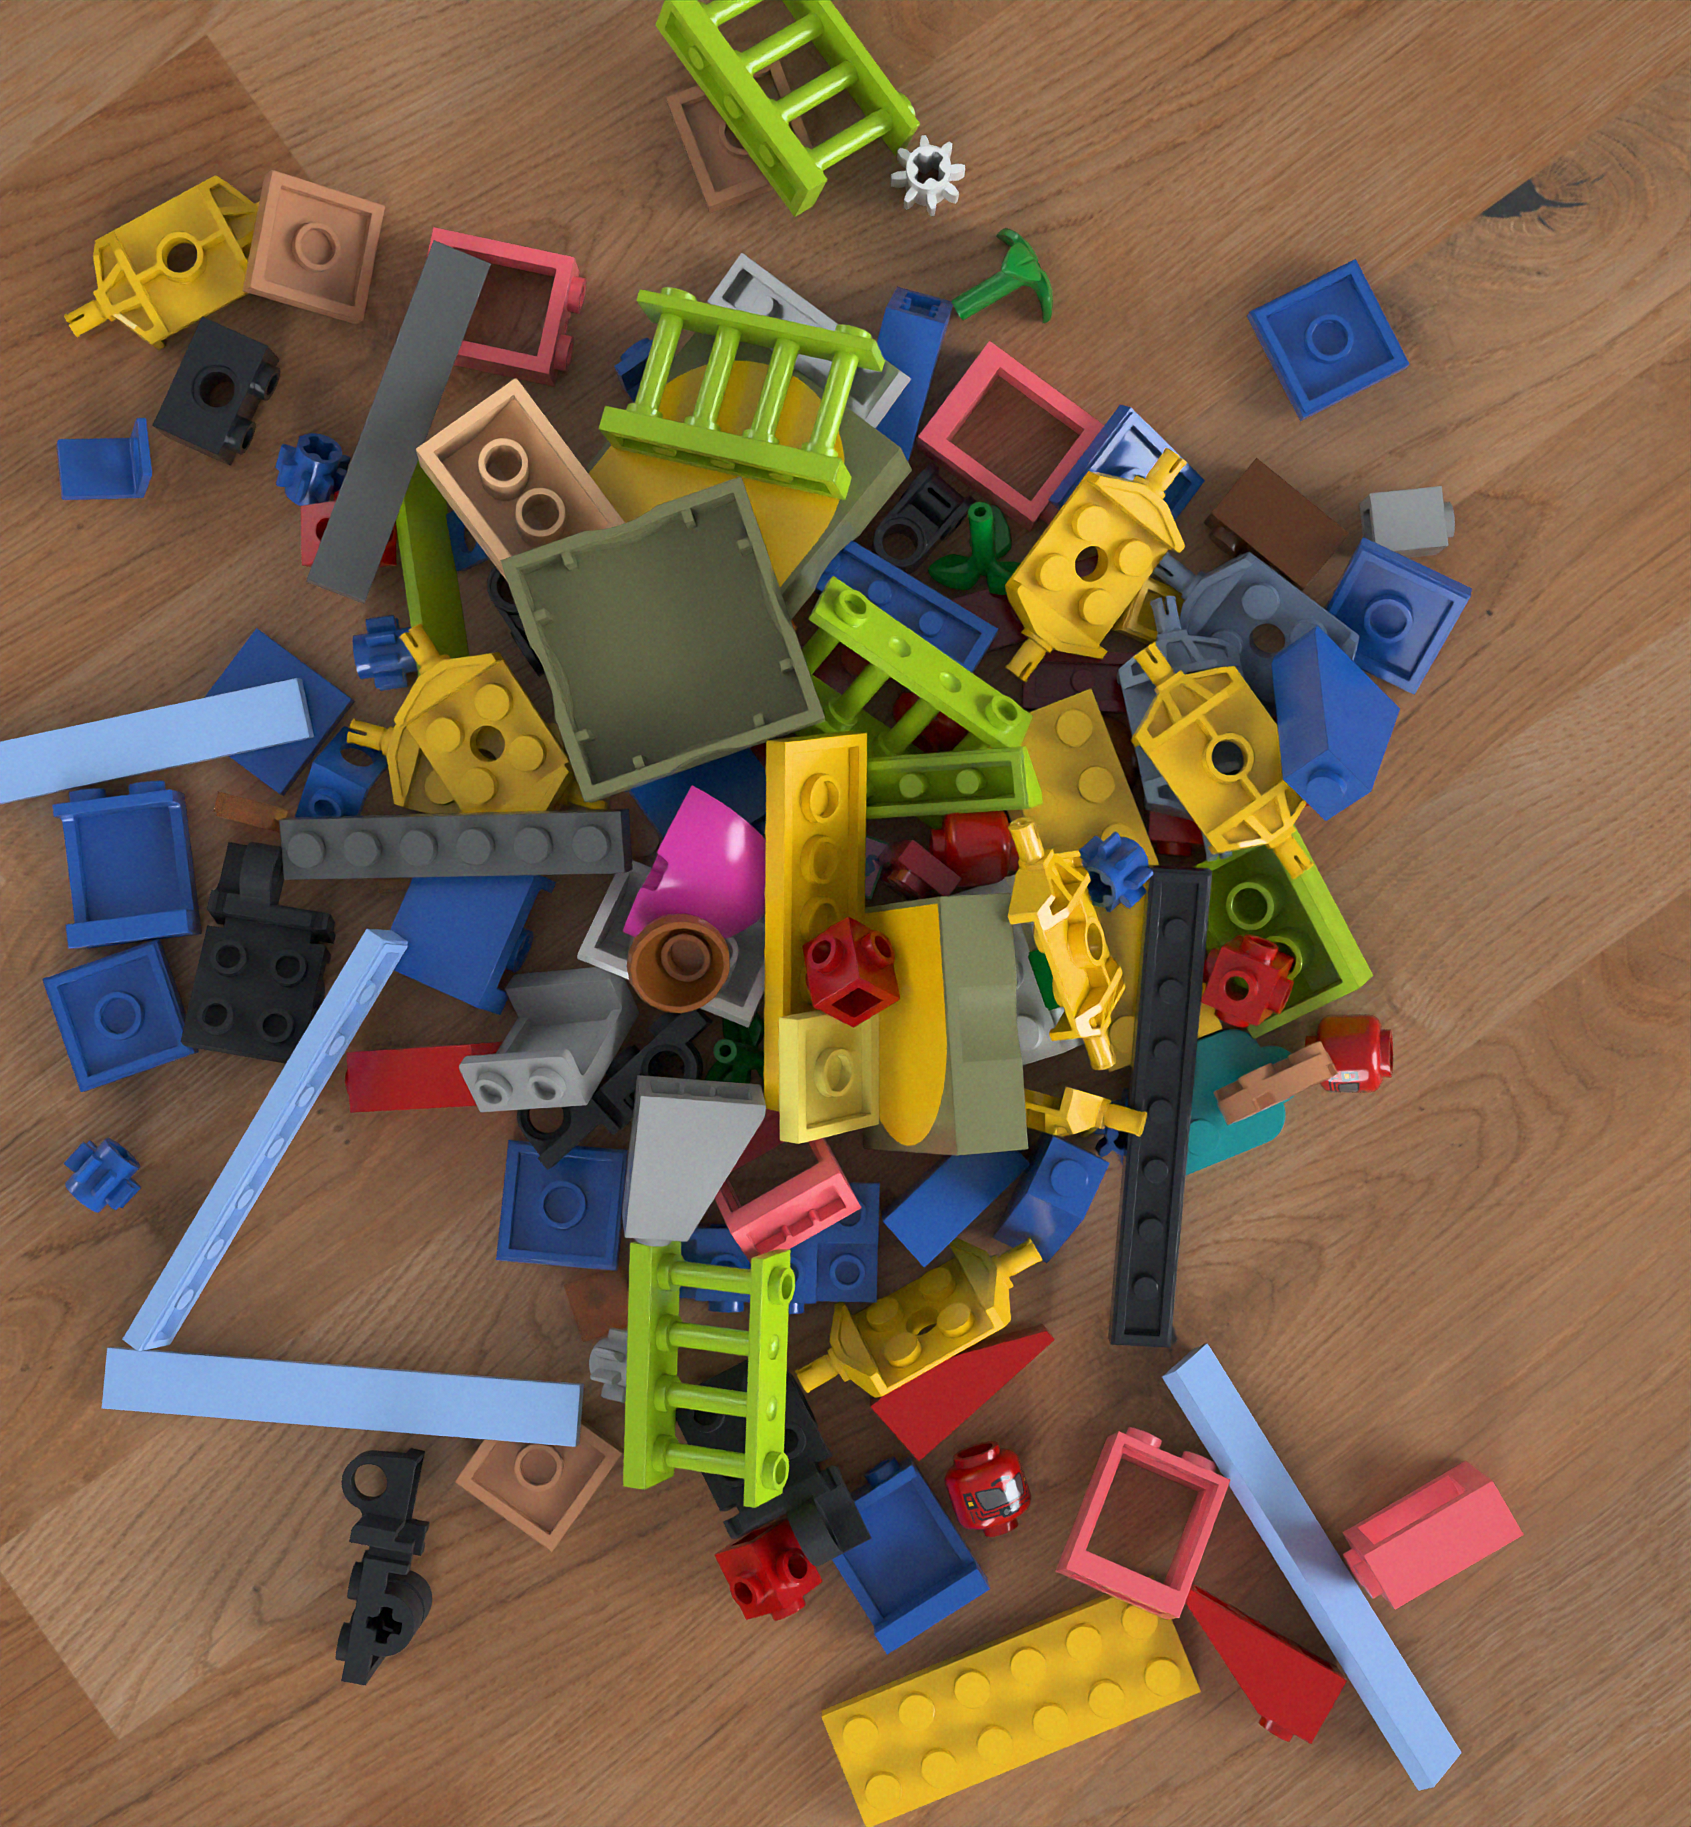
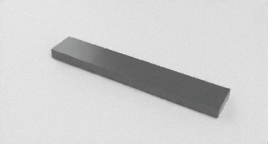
M435 240L433 241L306 582L365 604L418 462L416 448L425 443L491 263Z

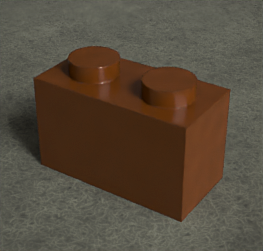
M1258 458L1252 462L1204 521V524L1212 530L1209 538L1226 554L1235 558L1240 553L1251 552L1300 591L1306 588L1350 534Z

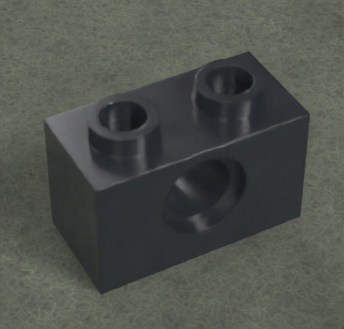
M202 317L152 426L165 437L231 466L236 453L244 454L253 439L256 423L252 421V418L261 399L264 401L269 400L277 387L280 378V368L276 366L279 358L267 345ZM222 382L234 383L235 393L232 400L225 406L211 407L209 397L212 389Z

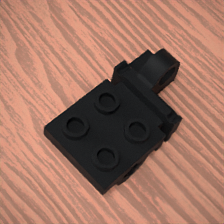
M228 842L217 888L211 890L207 910L215 922L224 925V928L209 925L206 928L181 1037V1043L186 1047L286 1064L324 1001L325 985L323 976L326 963L330 964L331 954L325 945L317 943L320 941L334 944L336 937L334 933L335 921L329 913L278 905L284 882L282 849L280 846L250 842L248 845Z
M701 1008L685 1013L665 1012L648 1028L655 1036L641 1051L635 1045L632 1047L628 1046L611 1062L606 1071L610 1079L599 1090L596 1088L587 1105L562 1107L563 1121L554 1132L546 1133L536 1129L530 1120V1109L518 1110V1125L540 1155L537 1159L548 1170L555 1166L598 1125L603 1124L612 1135L626 1127L633 1118L635 1099L632 1096L636 1091L637 1075L659 1077L657 1073L663 1065L658 1057L663 1052L670 1057L678 1054L684 1062L681 1067L684 1073L682 1079L700 1080L703 1072V1061L700 1052L692 1041L713 1021Z
M748 1359L698 1385L747 1392ZM787 1367L784 1453L789 1459V1474L783 1487V1494L756 1508L744 1506V1479L705 1472L701 1473L719 1510L726 1512L737 1507L739 1514L723 1521L731 1539H738L787 1514L790 1526L804 1554L811 1564L818 1567L872 1539L841 1477L842 1474L839 1468L831 1465L821 1471L819 1463L833 1455L818 1430L817 1421L801 1388ZM676 1408V1421L688 1445L745 1453V1417Z
M410 1448L406 1453L377 1450L366 1451L355 1457L343 1472L341 1481L343 1493L346 1499L360 1509L362 1513V1518L352 1527L349 1542L367 1545L369 1550H365L362 1562H355L349 1581L347 1598L357 1600L350 1623H343L338 1638L335 1658L336 1660L345 1661L341 1681L366 1686L386 1656L399 1653L409 1644L430 1612L432 1606L430 1586L421 1575L410 1570L412 1556H421L424 1552L425 1534L430 1523L412 1519L425 1454L423 1450ZM372 1464L381 1468L387 1478L385 1492L375 1497L366 1496L361 1493L355 1484V1473L358 1467ZM385 1607L393 1609L392 1615L387 1612Z

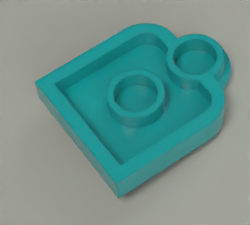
M1235 1029L1221 1030L1197 1040L1186 1176L1273 1140L1281 1132L1286 1117L1283 1103L1289 1101L1294 1095L1274 1106L1227 1126L1217 1105L1218 1101L1214 1091L1237 1081L1238 1078L1270 1063L1273 1065L1288 1058L1292 1054L1291 1052L1278 1046L1260 1047L1250 1034Z

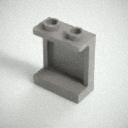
M599 967L515 974L505 988L518 1016L515 1024L496 1054L466 1056L459 1065V1070L479 1111L493 1112L587 1105L639 1015L638 1008L624 977Z

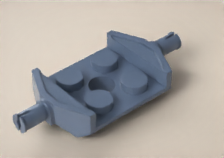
M1167 552L1152 572L1175 590L1182 593L1181 598L1185 600L1180 615L1182 630L1187 629L1188 635L1218 638L1237 646L1244 680L1270 716H1277L1271 666L1274 656L1317 625L1354 662L1359 635L1251 552L1237 556L1206 574L1200 571L1197 576ZM1261 624L1277 626L1284 634L1285 646L1273 653L1260 650L1254 643L1253 629Z
M1166 596L1164 605L1162 597L1150 602L1158 633L1155 642L1156 646L1171 665L1175 674L1180 670L1186 675L1218 667L1235 666L1244 678L1237 646L1218 638L1188 635L1187 629H1181L1175 596ZM1132 657L1118 669L1116 678L1118 685H1121L1133 737L1157 694L1154 691L1156 688L1155 684L1152 683L1137 660ZM1218 742L1212 752L1214 767L1225 775H1236L1241 770L1244 760L1240 748L1232 742ZM1140 745L1134 746L1145 794L1143 799L1145 810L1194 821ZM1202 833L1207 861H1215L1218 856H1220V859H1224L1233 855L1232 851L1212 855L1207 848L1211 844Z

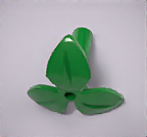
M1003 228L996 237L1011 248L1003 259L1001 271L952 299V304L959 317L964 321L1019 287L1026 286L1036 292L1042 309V324L1047 323L1051 320L1053 309L1050 280L1045 271L1040 267L1039 260L1031 245L1017 232Z
M976 502L968 509L969 544L972 549V556L968 558L957 554L946 555L932 563L928 568V573L941 585L958 590H969L977 583L980 575L986 576L989 592L1005 595L1007 594L1005 584L1021 563L1015 561L998 562V559L1006 555L1012 548L1011 531L1008 522L998 506H990L985 502Z
M756 1013L749 1028L723 1018L722 1029L725 1039L719 1040L714 1046L713 1053L717 1061L708 1071L705 1080L750 1084L751 1070L756 1069L764 1081V1050L760 1051L758 1049V1045L764 1037V1023L759 1014Z

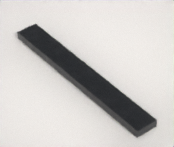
M1148 865V868L1153 870V875L1146 881L1147 893L1145 894L1127 1105L1130 1109L1147 1112V1118L1141 1137L1125 1132L1108 1339L1111 1345L1171 1348L1212 871L1209 868Z

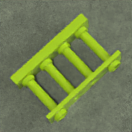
M665 0L655 26L794 217L814 206L827 182V178L823 174L825 169L880 136L892 153L897 156L900 148L906 149L920 125L909 99L903 93L895 90L831 0H782L796 21L742 53L732 49L718 30V26L763 0H713L708 4L701 1L698 2L697 0ZM812 41L831 69L777 101L768 98L753 78V74ZM847 89L866 117L813 149L804 147L788 126V122Z
M672 287L662 288L661 293L640 289L636 301L649 320L658 325L635 403H629L626 410L609 406L604 408L599 430L610 444L620 450L846 500L852 476L833 448L856 368L860 367L879 372L883 370L885 359L875 339H871V334L851 325H837L834 331L698 302L697 298L692 294ZM682 329L715 336L693 415L685 417L684 423L663 419V414L658 411ZM745 342L774 350L751 429H745L742 436L721 432V427L716 422L739 343ZM798 354L832 361L810 441L802 443L801 449L779 445V439L774 437Z
M835 576L831 577L808 618L819 626V629L801 649L826 721L793 733L798 736H808L842 731L867 733V757L921 754L925 752L913 745L912 742L941 711L969 731L952 751L988 749L990 746L992 748L1021 746L1033 715L1021 708L1013 699L1001 694L870 602L862 593L850 588ZM839 642H842L870 662L842 695L812 675ZM890 677L920 697L892 729L862 709ZM945 814L915 817L933 829H941Z
M637 1241L630 1243L624 1487L648 1489L673 1477L674 1469L679 1468L744 1479V1506L756 1508L783 1494V1487L789 1474V1459L784 1453L789 1303L795 1291V1275L790 1268V1249L779 1248L753 1257L751 1269L686 1262L681 1256V1241H671L669 1245L657 1247L644 1245ZM686 1286L750 1295L749 1331L683 1322L679 1316L680 1287ZM685 1347L748 1356L747 1392L681 1383L677 1376L678 1348ZM676 1408L745 1417V1453L679 1443L677 1437H675Z

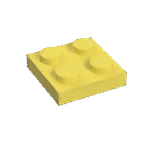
M820 1010L779 1017L780 1141L800 1144L878 1125L879 1013L854 1028Z

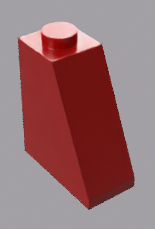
M503 1041L346 1052L347 1071L345 1087L349 1095L350 1113L477 1106L459 1070V1065L466 1056L496 1054Z

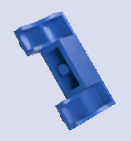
M848 1182L861 1209L790 1248V1268L795 1275V1291L789 1303V1314L804 1313V1303L816 1304V1301L877 1303L880 1182ZM699 1223L687 1242L681 1241V1256L686 1262L751 1269V1263L731 1235L727 1224ZM686 1286L680 1287L679 1298H695V1301H708V1311L743 1312L744 1302H750V1295Z

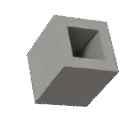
M1442 486L1370 493L1359 503L1363 537L1407 558L1436 555L1448 546V538L1454 536V510L1451 502H1443Z

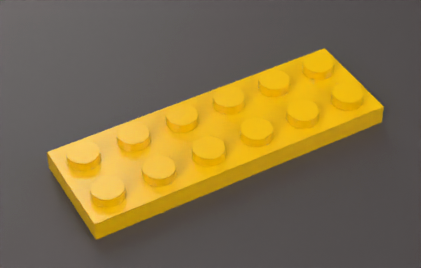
M1092 689L1029 712L1033 717L1021 746H1026L1042 791L1043 804L1030 809L1006 810L1010 821L1013 822L1022 817H1033L1043 849H1053L1054 853L1080 850L1095 835L1104 842L1113 832H1118L1120 837L1130 838L1143 848L1148 858V865H1159ZM1145 895L1130 909L1122 903L1117 905L1111 912H1107L1105 907L1094 906L1109 953L1120 966L1122 971L1121 979L1125 984V989L1110 1014L1111 1022L1106 1030L1113 1053L1117 1058L1115 1064L1107 1068L1109 1073L1131 1064ZM1202 983V995H1201V999H1202L1203 994H1204V991H1205V989H1206V984H1205V983ZM1203 1003L1200 1006L1198 1038L1223 1029L1219 1018L1214 1015L1215 1008Z
M842 731L766 740L763 1078L766 1109L778 1112L779 1017L818 1010L812 1005L811 994L805 981L807 971L802 945L848 916L865 925L867 733Z
M1151 1575V1576L1148 1577V1578H1151V1579L1155 1580V1578H1154L1153 1575ZM1105 1594L821 1711V1717L866 1827H873L1200 1693L1201 1690L1172 1619L1166 1620L1109 1594Z

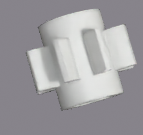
M922 135L920 146L912 153L903 148L898 150L897 160L901 166L906 168V171H897L891 174V187H905L907 193L904 198L903 208L907 210L917 203L927 206L929 215L934 216L936 204L944 198L948 202L956 204L959 192L949 182L964 178L965 165L959 163L951 165L950 156L953 145L951 142H947L942 148L929 145L926 135ZM932 168L939 171L938 181L932 178L926 180L924 184L917 181L918 170L924 174L928 173Z

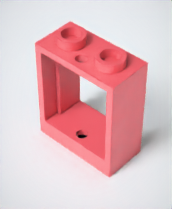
M433 227L428 254L435 240L488 263L555 277L537 356L463 340L454 365L555 387L558 370L567 372L571 362L574 337L566 335L571 313L580 314L586 292V278L579 277L580 272L575 258Z
M989 341L919 434L916 448L991 504L998 506L1003 513L1031 532L1039 519L1049 525L1057 515L1059 510L1048 499L1104 425ZM999 376L1080 435L1032 501L1021 495L951 443V440Z
M766 1109L765 1118L732 1171L785 1142L780 1141V1113L778 1111ZM825 1138L808 1141L819 1162L818 1164L744 1206H741L728 1177L714 1199L731 1235L750 1263L753 1257L779 1248L790 1249L861 1209Z
M1128 1427L1126 1434L1118 1431L1107 1436L1056 1572L1166 1620L1180 1618L1230 1479L1215 1473L1217 1465L1213 1461L1187 1451L1183 1452L1181 1458L1159 1449L1162 1440L1145 1431ZM1121 1459L1198 1492L1164 1584L1086 1551Z
M1464 1461L1342 1532L1351 1547V1550L1345 1552L1343 1557L1361 1586L1364 1585L1372 1599L1382 1595L1394 1609H1397L1524 1534L1494 1482L1467 1461Z

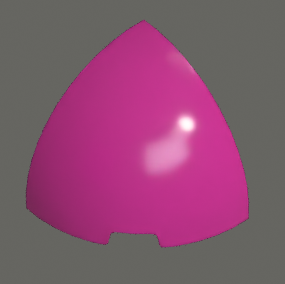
M692 785L658 849V856L650 873L638 891L623 932L636 937L647 923L657 917L682 913L697 916L708 921L716 927L724 939L744 931L765 915L766 839L732 809Z

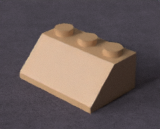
M517 378L510 381L416 448L421 468L506 581L507 579L500 560L583 531L607 529L625 524Z

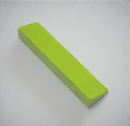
M418 460L396 518L411 628L418 624L423 625V629L440 655L448 654L451 659L469 656L458 576L446 514L448 513L447 502L421 468Z
M1026 746L867 757L866 819L940 815L957 812L1021 810L1043 804L1042 791Z

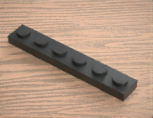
M629 809L289 817L279 820L284 880L627 873L633 870Z

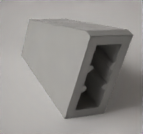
M637 1075L622 1209L626 1238H635L641 1244L656 1247L669 1245L671 1241L687 1242L765 1118L766 1103L760 1085Z

